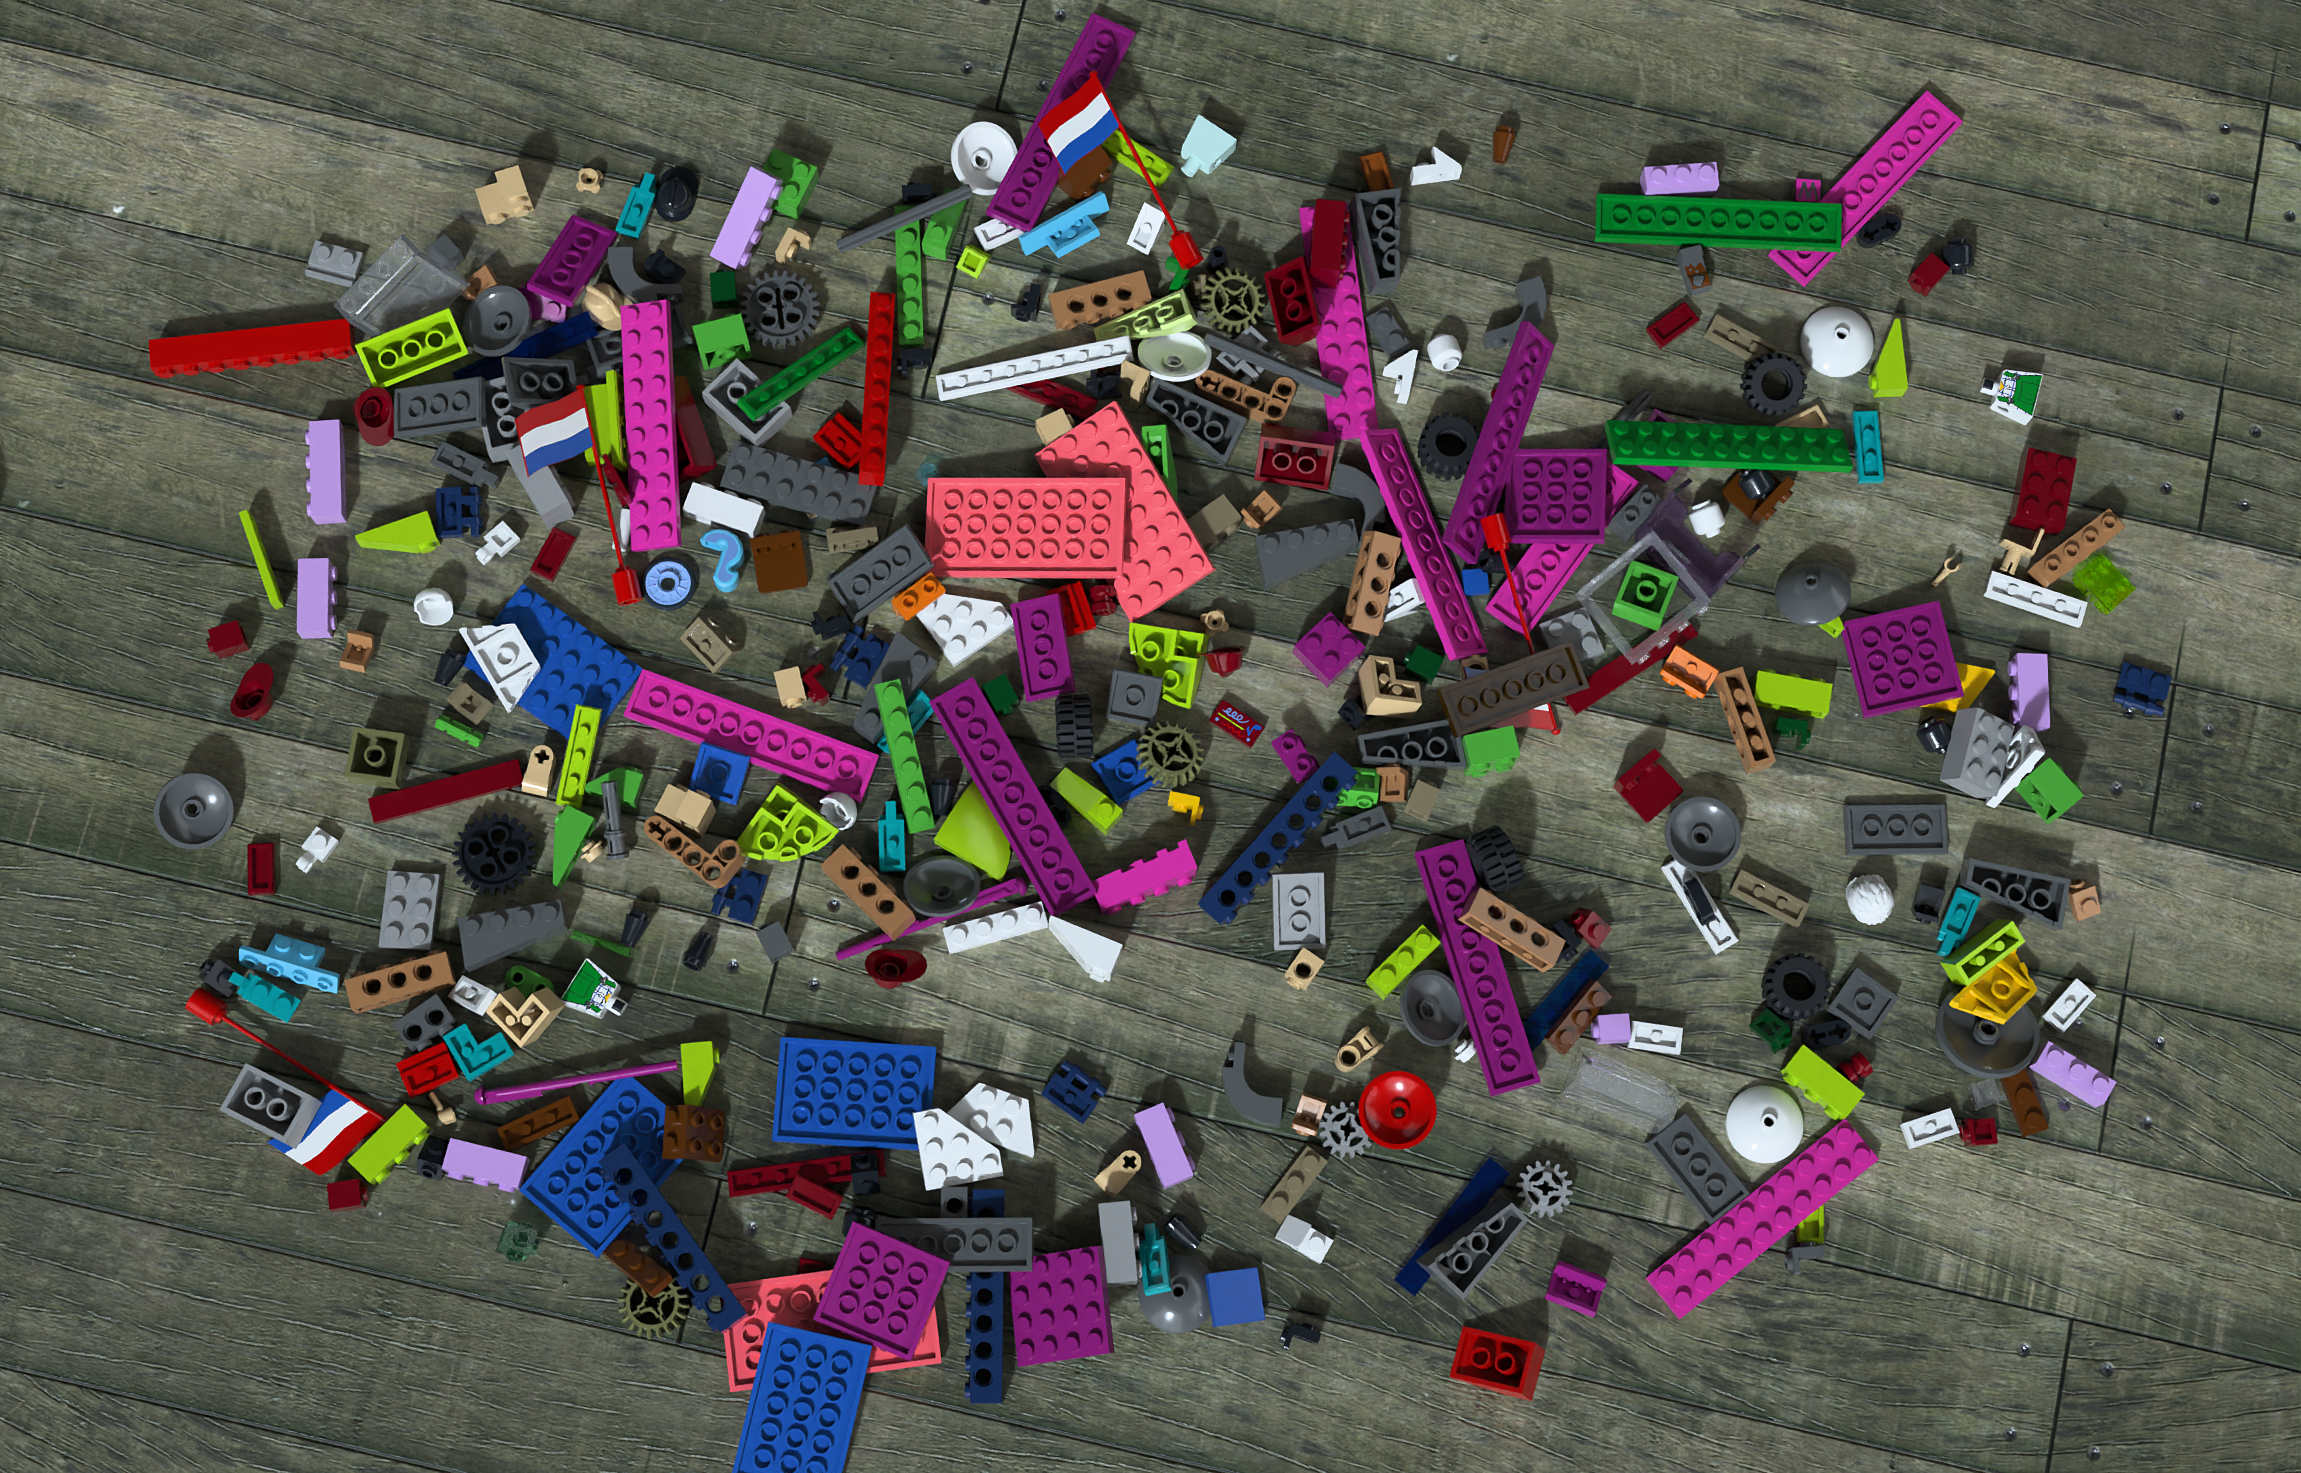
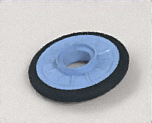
M672 557L661 558L652 562L645 569L641 578V591L645 600L653 607L665 611L676 610L686 605L692 598L696 588V578L690 566L684 561ZM664 579H674V588L671 590L663 589L661 583Z

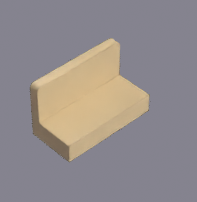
M1123 360L1120 378L1121 381L1132 386L1130 406L1139 409L1149 389L1150 371Z

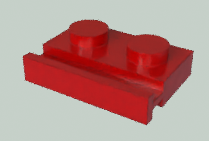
M838 412L832 420H829L813 436V440L847 472H850L860 462L861 433Z
M1081 581L1046 591V596L1057 593L1061 595L1068 638L1085 633L1091 629H1096V623Z
M445 1042L396 1063L411 1099L460 1078Z

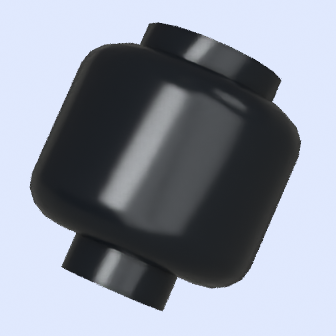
M1967 239L1949 240L1947 245L1942 248V262L1950 267L1949 270H1952V275L1967 274V269L1975 265L1974 246L1972 243H1968Z
M1744 469L1739 474L1738 486L1749 500L1759 499L1762 502L1773 493L1771 489L1775 485V480L1768 470Z
M1931 716L1923 720L1918 725L1919 729L1916 733L1923 748L1929 753L1937 752L1939 755L1945 753L1951 740L1952 730L1941 717Z
M852 1206L851 1210L846 1211L842 1235L845 1238L847 1237L854 1220L875 1229V1219H878V1217L873 1213V1209L865 1206Z

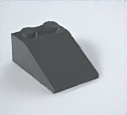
M503 357L501 359L509 404L528 411L532 408L558 401L576 391L577 380L573 360Z

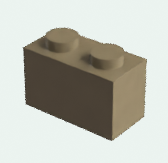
M1222 494L1187 519L1204 550L1206 548L1211 550L1220 543V538L1226 534L1231 536L1240 528L1241 515L1226 496Z

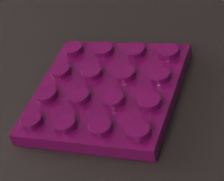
M1518 449L1506 480L1505 518L1512 538L1511 543L1605 544L1607 449Z
M1939 601L1842 622L1844 630L1841 632L1863 719L1964 696Z
M854 1220L813 1320L911 1361L952 1261Z
M1103 1246L1033 1256V1272H1008L1018 1367L1115 1353Z

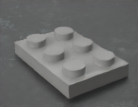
M388 871L378 945L380 948L432 951L441 881L439 874Z
M1324 872L1272 873L1274 950H1296L1303 947L1305 949L1326 948Z

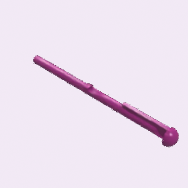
M1015 877L1009 881L979 892L975 902L966 910L947 917L931 916L920 922L919 918H917L898 938L1020 892L1021 896H1023L1028 890V884L1025 879ZM882 933L835 951L838 961L893 940L886 933Z
M671 1060L486 1090L484 1085H481L475 1090L474 1099L480 1105L538 1097L543 1096L542 1091L571 1087L582 1082H589V1085H593L598 1082L679 1070L678 1060Z

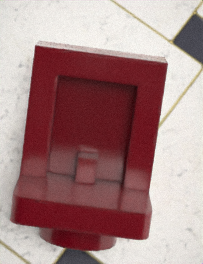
M819 663L817 666L811 665L804 671L802 682L807 688L805 693L813 703L818 701L823 707L830 701L829 693L817 681L826 672L825 666Z
M1581 907L1571 914L1568 921L1576 933L1592 948L1596 949L1600 947L1612 930L1593 910Z
M1967 1118L1961 1121L1962 1125L1959 1126V1136L1961 1141H1964L1965 1147L1998 1144L1994 1118Z

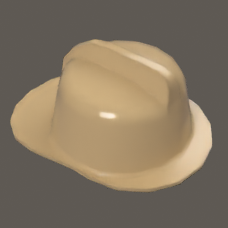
M598 283L593 286L588 285L582 302L583 312L608 330H621L620 306L632 305L633 303L609 284Z

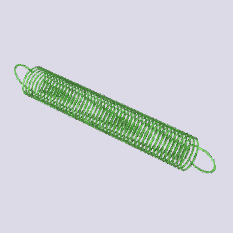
M578 930L572 933L577 941L599 948L602 946L603 949L613 951L614 953L618 951L620 955L623 954L628 957L630 955L628 951L630 950L631 952V947L626 948V945L621 946L616 942L610 943V940L605 941L604 938L600 940V937L595 938L593 937L594 935H591L592 938L590 939L588 933L583 934L584 932H578Z

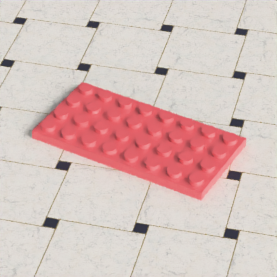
M1113 401L1034 455L1047 478H1126L1123 579H1105L1109 585L1114 586L1115 596L1131 623L1139 621L1216 570L1117 401Z
M928 478L925 550L936 566L923 575L926 576L932 572L936 578L1123 579L1126 478Z
M833 1270L727 1284L749 1315L724 1333L730 1392L752 1390L769 1321L866 1343L813 1320ZM720 1297L722 1309L724 1306V1300L722 1297ZM935 1304L913 1359L908 1361L872 1345L866 1374L942 1363Z

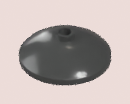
M500 285L484 290L471 302L465 313L463 333L466 342L477 353L488 357H497L511 352L523 341L529 331L532 319L530 304L520 291L510 286Z
M1807 561L1791 567L1780 577L1775 588L1776 604L1782 615L1794 623L1806 626L1822 625L1836 619L1845 611L1851 598V586L1846 574L1837 566L1823 561Z
M190 772L172 778L160 789L154 802L153 815L158 830L167 841L185 849H201L216 843L228 831L233 819V802L228 790L216 778L203 773ZM189 804L196 805V810L194 812L187 811V806Z
M1694 797L1681 802L1670 813L1665 824L1664 836L1670 854L1680 865L1696 872H1712L1726 866L1735 857L1741 843V828L1733 811L1721 801L1710 797ZM1697 834L1702 835L1703 838H1704V841H1703V842L1697 841L1696 838H1695V836H1696Z
M946 855L930 857L914 865L905 876L903 882L904 897L909 905L921 914L932 917L952 916L969 908L977 899L980 892L979 874L969 862L961 858Z
M1435 970L1419 971L1406 980L1402 987L1399 1001L1402 1019L1410 1033L1417 1040L1429 1046L1438 1047L1453 1042L1460 1035L1465 1024V1016L1455 983L1443 973Z
M1169 1254L1168 1261L1172 1291L1146 1296L1141 1278L1138 1289L1139 1304L1145 1317L1155 1327L1169 1333H1186L1200 1327L1211 1315L1205 1275L1211 1272L1200 1260L1192 1256ZM1174 1288H1182L1183 1295L1176 1297L1173 1294Z

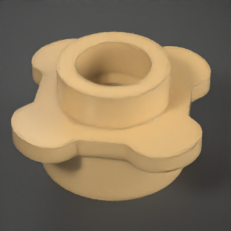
M591 168L580 169L578 172L579 182L576 184L577 189L581 192L588 190L592 193H598L600 191L599 182L603 177L602 172Z
M1216 609L1208 614L1204 613L1201 615L1200 621L1204 623L1205 633L1209 634V637H1213L1215 633L1220 631L1226 632L1229 629V624L1225 622L1223 610Z
M592 840L581 849L584 853L580 856L581 859L585 858L590 863L605 850L600 845L602 841L599 840L595 843Z

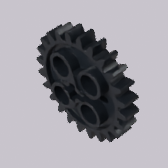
M496 812L493 813L492 819L483 814L482 822L473 818V827L465 824L467 833L458 832L462 841L453 843L459 850L452 852L454 857L459 858L453 862V865L455 867H462L456 872L459 877L465 876L462 882L465 885L472 882L471 889L473 891L477 890L480 886L482 895H485L487 890L490 889L493 896H496L497 889H500L506 895V887L508 886L515 891V883L517 881L524 885L525 882L522 876H531L527 868L536 866L530 858L537 856L535 851L530 850L536 846V843L528 841L533 835L531 832L523 833L527 828L523 823L517 827L518 819L516 817L509 822L507 814H504L499 819ZM498 832L506 833V837L502 842L494 841V836ZM484 835L488 836L489 841L497 851L498 857L507 870L505 874L501 872L499 865L492 857L491 851L483 840ZM475 845H483V850L480 854H471V850ZM512 853L518 854V859L515 863H506L508 855ZM494 866L495 873L490 877H485L483 875L485 868Z

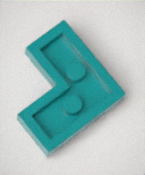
M465 1023L443 1036L469 1082L515 1055L502 1032L497 1033L478 1045Z

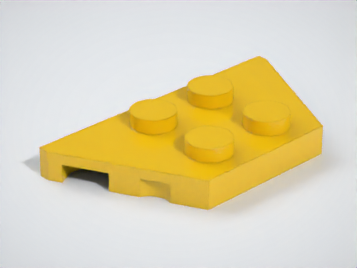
M1955 662L1964 696L1920 707L1956 714L1959 709H1968L1992 678L1995 670Z
M2015 949L1974 982L1963 988L1951 1000L1949 1005L2004 1025L2035 995L2038 989L2033 979L2029 977L2025 963L2020 962L2016 954L2017 949Z

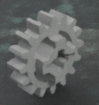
M1340 1102L1338 1110L1332 1105L1330 1107L1332 1114L1324 1113L1323 1118L1327 1121L1320 1122L1319 1127L1324 1129L1319 1134V1137L1326 1138L1323 1147L1330 1145L1332 1147L1330 1154L1333 1155L1336 1151H1339L1340 1158L1342 1159L1345 1153H1348L1351 1159L1354 1158L1355 1151L1362 1155L1364 1153L1362 1146L1369 1148L1372 1145L1367 1140L1369 1136L1354 1120L1355 1116L1359 1118L1358 1110L1354 1109V1102H1351L1349 1107H1345L1344 1102ZM1345 1113L1343 1120L1332 1122L1336 1116ZM1349 1120V1128L1354 1132H1351L1345 1141L1344 1131L1340 1130V1128H1344ZM1330 1132L1337 1136L1339 1144L1333 1140ZM1353 1139H1362L1357 1145L1349 1147L1350 1141Z
M1548 1160L1544 1166H1541V1163L1536 1161L1534 1164L1535 1169L1528 1165L1525 1167L1528 1174H1519L1518 1177L1523 1182L1516 1183L1515 1187L1521 1189L1516 1198L1524 1199L1520 1206L1525 1207L1528 1205L1530 1207L1528 1214L1531 1215L1536 1210L1538 1211V1218H1542L1545 1212H1547L1550 1218L1554 1216V1209L1558 1213L1563 1211L1561 1204L1569 1205L1570 1201L1566 1199V1196H1571L1573 1191L1568 1190L1567 1186L1571 1185L1572 1181H1565L1564 1177L1568 1172L1560 1173L1558 1171L1559 1164L1551 1168L1550 1161ZM1541 1172L1537 1182H1529V1179L1534 1174ZM1552 1175L1559 1181L1560 1185H1556ZM1543 1183L1546 1184L1547 1189H1550L1545 1195H1542V1190L1536 1188L1543 1185ZM1528 1193L1535 1197L1536 1203L1531 1200ZM1559 1197L1555 1204L1547 1206L1549 1198Z

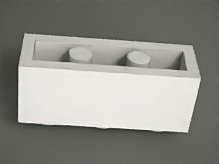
M705 482L700 484L692 483L682 508L685 517L727 530L748 539L755 538V535L758 534L765 516L764 506H761L762 504L759 501L751 498L747 500L738 498L736 493L724 490V492L715 490L714 486Z

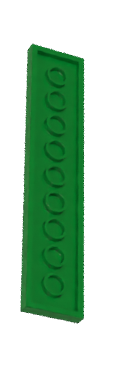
M1597 193L1595 242L1840 252L1842 204Z
M1607 420L1604 426L1613 464L1850 473L1853 468L1842 429Z

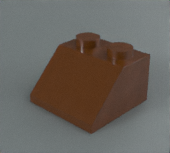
M1100 145L1077 161L1065 176L1061 168H1058V188L1076 203H1080L1096 194V188L1101 183L1106 184L1113 175V162Z

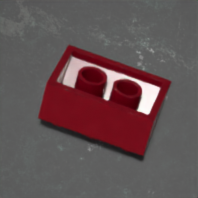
M1301 256L1264 274L1279 343L1295 347L1316 338L1322 326L1306 257Z
M1262 423L1254 480L1328 490L1336 433Z

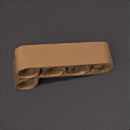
M1206 370L1203 374L1196 377L1195 392L1199 397L1260 423L1281 425L1293 402L1296 389L1292 379L1280 377L1274 383L1270 394H1266L1212 370ZM1206 381L1210 382V384H1208L1207 387L1202 386V384H1205ZM1287 388L1290 393L1282 395L1278 392V389ZM1231 390L1235 393V396L1226 397L1223 392ZM1247 400H1255L1258 405L1250 407L1245 402ZM1271 409H1276L1281 414L1279 416L1274 417L1271 416L1268 413V411Z
M651 816L644 823V832L654 843L711 887H724L745 862V851L736 841L725 840L721 842L710 855L660 816ZM656 828L662 829L666 833L663 837L655 831ZM682 840V844L679 848L672 849V846L676 841ZM736 849L735 856L727 859L728 852ZM701 855L698 863L691 864L694 856ZM716 869H720L719 876L710 879L711 873Z

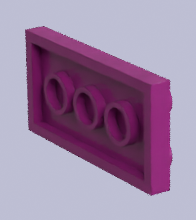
M572 214L528 281L527 290L573 308L607 255L608 247H612L616 241L617 232Z
M1057 593L1010 604L1026 702L1032 703L1055 698L1057 695L1077 693L1061 595Z

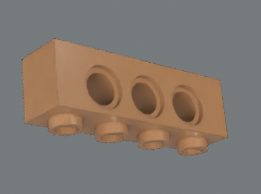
M1141 270L1048 294V299L1056 330H1070L1075 328L1077 324L1085 322L1093 324L1101 318L1108 316L1116 318L1122 316L1124 312L1141 308L1151 303V294L1144 271ZM1127 293L1130 295V298L1124 300L1119 298L1118 295ZM1097 299H1103L1107 303L1105 305L1099 306L1095 304L1094 301ZM1080 305L1083 309L1075 312L1071 310V307Z
M2109 508L2034 564L2026 574L2035 585L2047 589L2116 537L2125 526Z
M1378 531L1363 532L1342 624L1349 631L1366 636L1379 635L1384 624V610L1389 602L1390 584L1395 577L1394 567L1396 559L1401 552V538ZM1378 555L1381 557L1380 565L1377 563ZM1373 579L1375 580L1374 589H1372L1371 582ZM1367 603L1369 604V607H1370V610H1369L1368 614L1366 613V610H1365V607H1366V604H1367Z
M1743 667L1719 673L1713 682L1746 775L1770 768L1776 759Z
M842 844L821 864L823 872L895 941L916 921L913 913L914 909L906 899L901 901L895 895L897 891L890 883L886 882L883 884L878 879L879 873L870 864L866 867L860 861L862 857L854 848L851 847L848 850ZM856 869L859 871L858 875L854 878L846 877L850 870ZM876 887L874 894H864L866 888ZM886 904L894 905L893 910L890 912L881 911L882 907Z
M1481 887L1470 894L1458 918L1464 924L1543 973L1555 966L1566 940L1559 937L1557 932L1546 929L1538 924L1537 920L1533 917L1522 914L1516 910L1514 905L1503 902L1495 897L1493 892ZM1489 911L1493 913L1494 918L1490 916ZM1510 924L1514 926L1516 932L1511 929ZM1532 938L1536 940L1537 945L1533 943Z
M434 950L426 954L427 957L424 958L410 957L401 961L402 964L396 966L385 964L377 967L375 972L366 974L365 971L351 974L350 979L344 980L351 1010L358 1014L455 986L457 981L450 955L446 951ZM430 967L432 969L431 975L426 979H421V970ZM401 974L406 975V982L401 986H395L396 977ZM373 982H380V990L376 993H370V985Z

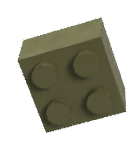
M354 727L344 777L354 784L401 790L410 740L404 733Z

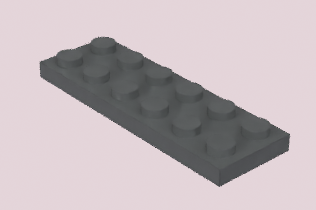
M734 441L720 489L854 527L866 525L878 486L858 484L859 475Z
M1034 1218L875 1219L876 1230L952 1261L948 1272H1033Z

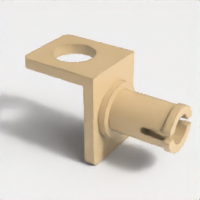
M2040 528L2036 531L2029 549L2007 539H2002L1998 545L2006 548L2008 552L1999 571L2002 573L2006 571L2007 575L2014 576L2021 557L2030 558L2035 554L2045 529Z

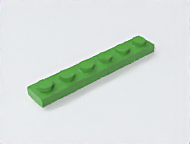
M894 206L895 215L915 206ZM917 220L895 230L899 348L924 347L920 220Z
M900 679L875 684L873 686L908 832L912 834L935 828Z

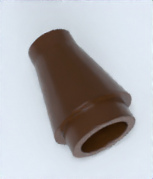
M1506 126L1496 127V131L1493 132V162L1499 164L1507 163L1508 156L1517 137L1514 135L1515 129Z

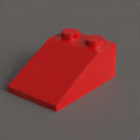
M1463 1326L1449 1377L1507 1396L1532 1401L1545 1350L1535 1342Z

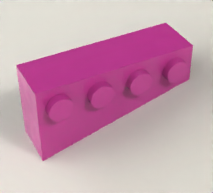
M1186 839L1178 842L1179 848L1173 851L1165 848L1156 852L1157 854L1152 856L1150 861L1140 859L1128 866L1129 870L1126 872L1123 869H1118L1091 881L1097 891V894L1093 897L1100 914L1107 913L1108 916L1122 911L1121 907L1131 903V906H1136L1145 902V897L1153 894L1155 897L1168 893L1169 888L1175 885L1184 887L1193 882L1192 879L1196 877L1197 865Z

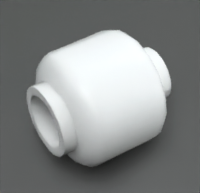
M1438 334L1433 337L1427 346L1428 355L1433 367L1442 371L1453 370L1462 359L1461 349L1453 335Z
M1708 499L1691 507L1693 511L1689 513V519L1696 534H1706L1707 538L1721 533L1720 527L1726 521L1718 503L1711 502Z

